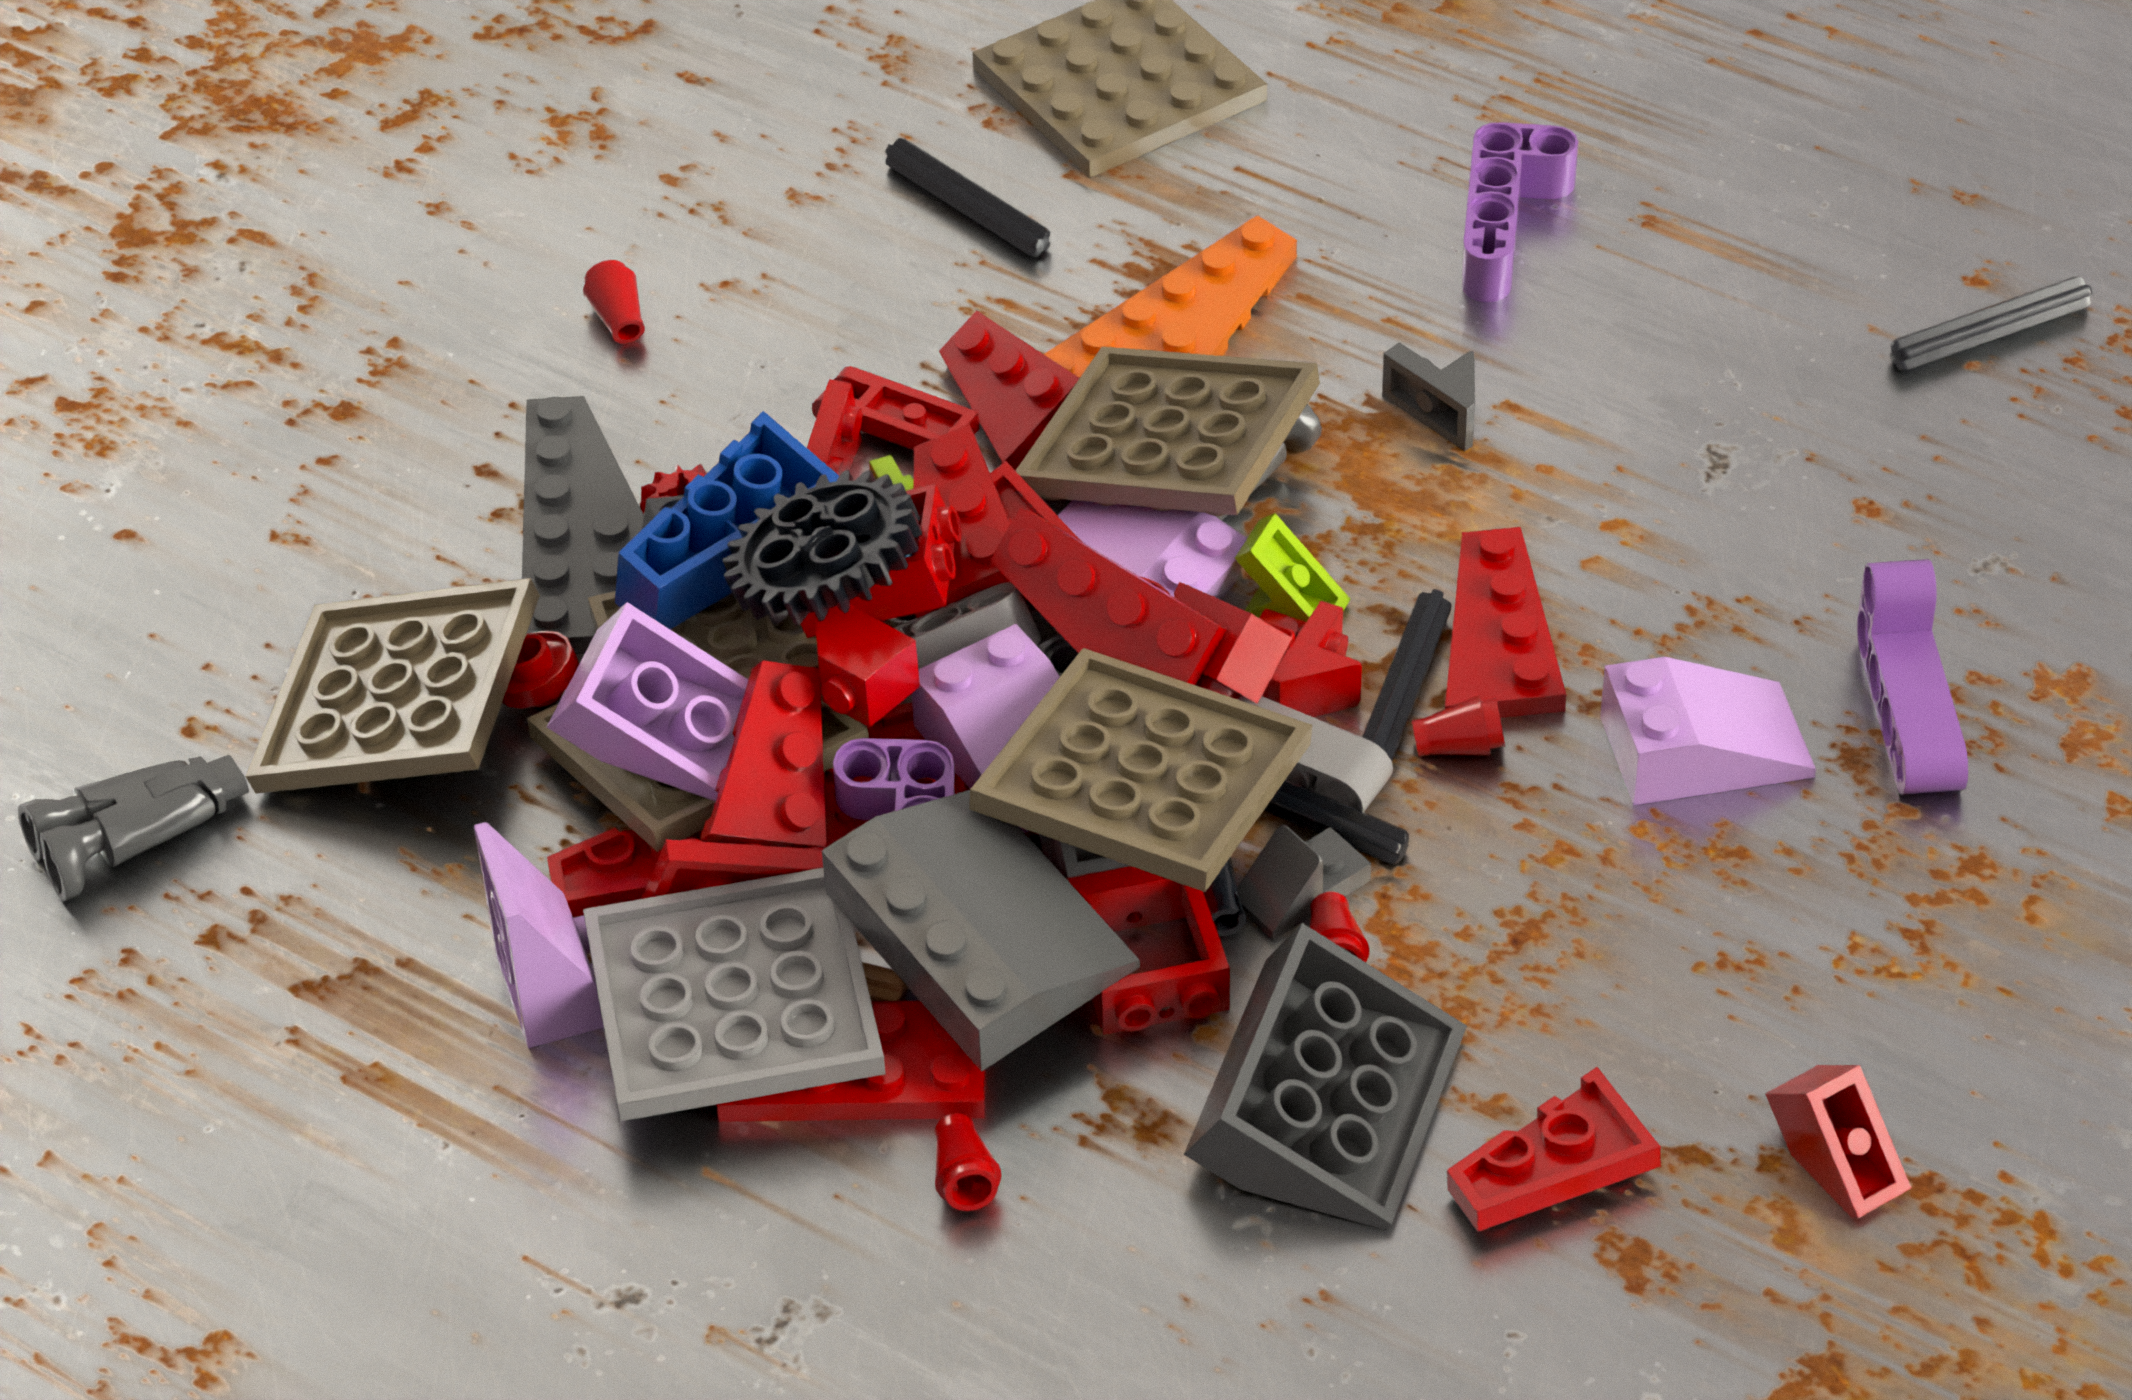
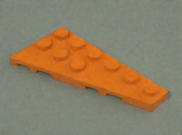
M1256 215L1044 355L1079 378L1101 347L1223 356L1228 349L1229 338L1236 329L1242 331L1251 319V309L1259 298L1269 295L1296 259L1297 240Z

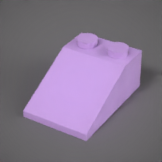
M1072 500L1058 515L1083 543L1134 574L1159 583L1173 597L1179 582H1182L1221 600L1235 584L1242 568L1236 561L1235 556L1247 538L1217 517L1206 512L1174 509L1158 511L1151 507L1120 504L1104 506L1096 502Z
M627 602L596 631L547 728L599 761L716 801L718 792L715 791L721 770L727 766L735 737L732 732L748 679Z
M1014 624L918 669L920 687L912 693L914 727L926 740L935 741L947 747L953 755L955 773L971 789L1060 676L1049 658L1017 624ZM1019 827L1024 833L1029 831L1027 829Z
M1669 657L1605 666L1600 719L1633 806L1815 778V765L1780 682Z
M487 822L474 825L495 954L528 1049L604 1028L593 965L589 963L587 954H590L584 916L573 918L564 893Z

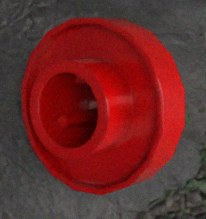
M545 630L526 634L502 703L508 707L524 709L529 707H545L556 702L564 690L567 689L579 666V660L568 638L559 632Z

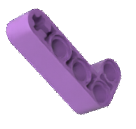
M1504 122L1489 123L1476 130L1472 148L1461 282L1462 290L1469 298L1480 302H1496L1504 299L1510 293L1513 278L1519 198L1559 199L1568 196L1574 190L1578 139L1571 130L1555 125Z
M1929 559L1867 563L1863 573L1857 616L1859 651L1896 787L1901 795L1962 791L1966 789L1968 782L1967 750L1932 632L1937 592L1935 572Z
M861 738L843 744L834 757L833 771L836 804L844 814L851 818L871 820L879 815L955 794L953 755L947 747L935 741ZM859 776H867L873 778L869 782L862 783L852 780L853 778ZM926 777L937 780L930 784L916 782L919 778Z

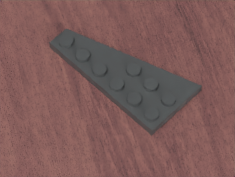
M584 396L527 399L522 579L531 578L540 597L526 634L543 630L559 632L568 638L576 654H585L596 633L590 614L588 597L616 591L618 552L642 530L644 514Z

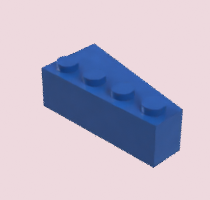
M762 411L751 422L750 432L740 442L733 440L720 453L719 462L704 477L698 474L685 487L684 496L672 508L664 507L618 552L615 603L621 608L628 602L668 629L674 628L732 593L724 577V573L727 570L723 564V558L732 555L727 546L728 542L742 538L738 527L741 524L756 523L758 521L754 510L757 508L771 510L776 506L774 502L776 494L790 498L795 495L796 484L800 482L810 489L816 486L821 475L826 474L830 483L836 482L839 475L767 413Z

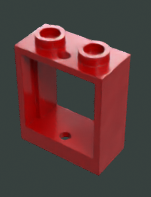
M936 484L906 491L907 495L910 494L920 516L918 523L922 529V535L914 538L919 548L916 555L905 558L908 563L907 569L889 571L888 574L893 582L890 586L875 584L870 588L872 593L871 600L866 601L855 597L850 600L851 606L879 621L946 606L949 580L954 579L956 576V565L953 556L955 542L961 540L962 531L956 509L952 505H945ZM815 612L808 613L806 618L800 623L807 638L816 636Z
M1132 866L1067 879L1114 932L1187 918L1201 961L1127 975L1101 991L1100 994L1092 998V1002L1103 1035L1126 1030L1139 1031L1152 1025L1187 1018H1203L1212 1013L1230 1010V967L1203 891ZM1165 1007H1170V1008L1167 1009V1010L1160 1011L1161 1009H1163V1008H1165Z

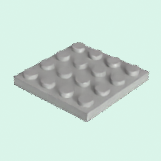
M823 868L583 909L620 1122L885 1074L884 1055L852 922L826 894Z

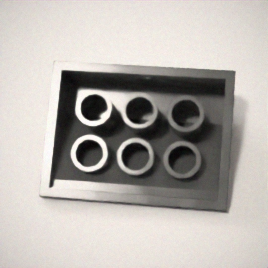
M970 790L876 816L823 849L822 859L826 894L982 1072L1100 994L1104 989L1140 967V960L1018 826L970 810Z
M1302 923L1266 959L1184 1155L1240 1190L1386 1230L1393 1223L1467 1025Z

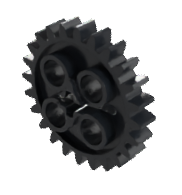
M845 470L836 482L831 483L826 474L819 477L816 486L810 489L801 482L796 484L795 495L790 498L776 494L774 496L776 506L771 510L764 508L754 510L758 521L756 523L741 524L738 530L742 538L730 541L727 544L732 555L723 558V564L727 570L724 573V577L740 608L743 611L750 609L756 620L768 614L772 624L777 625L790 615L794 625H800L808 613L815 612L817 619L823 621L828 614L829 608L837 606L840 611L846 613L850 609L851 599L859 597L862 600H871L872 593L870 588L875 584L890 586L893 582L888 574L889 571L907 569L908 563L904 555L915 553L919 549L914 538L922 535V529L918 523L920 516L910 494L907 495L903 484L900 482L893 485L890 476L887 474L875 480L871 470H866L854 481L850 471Z

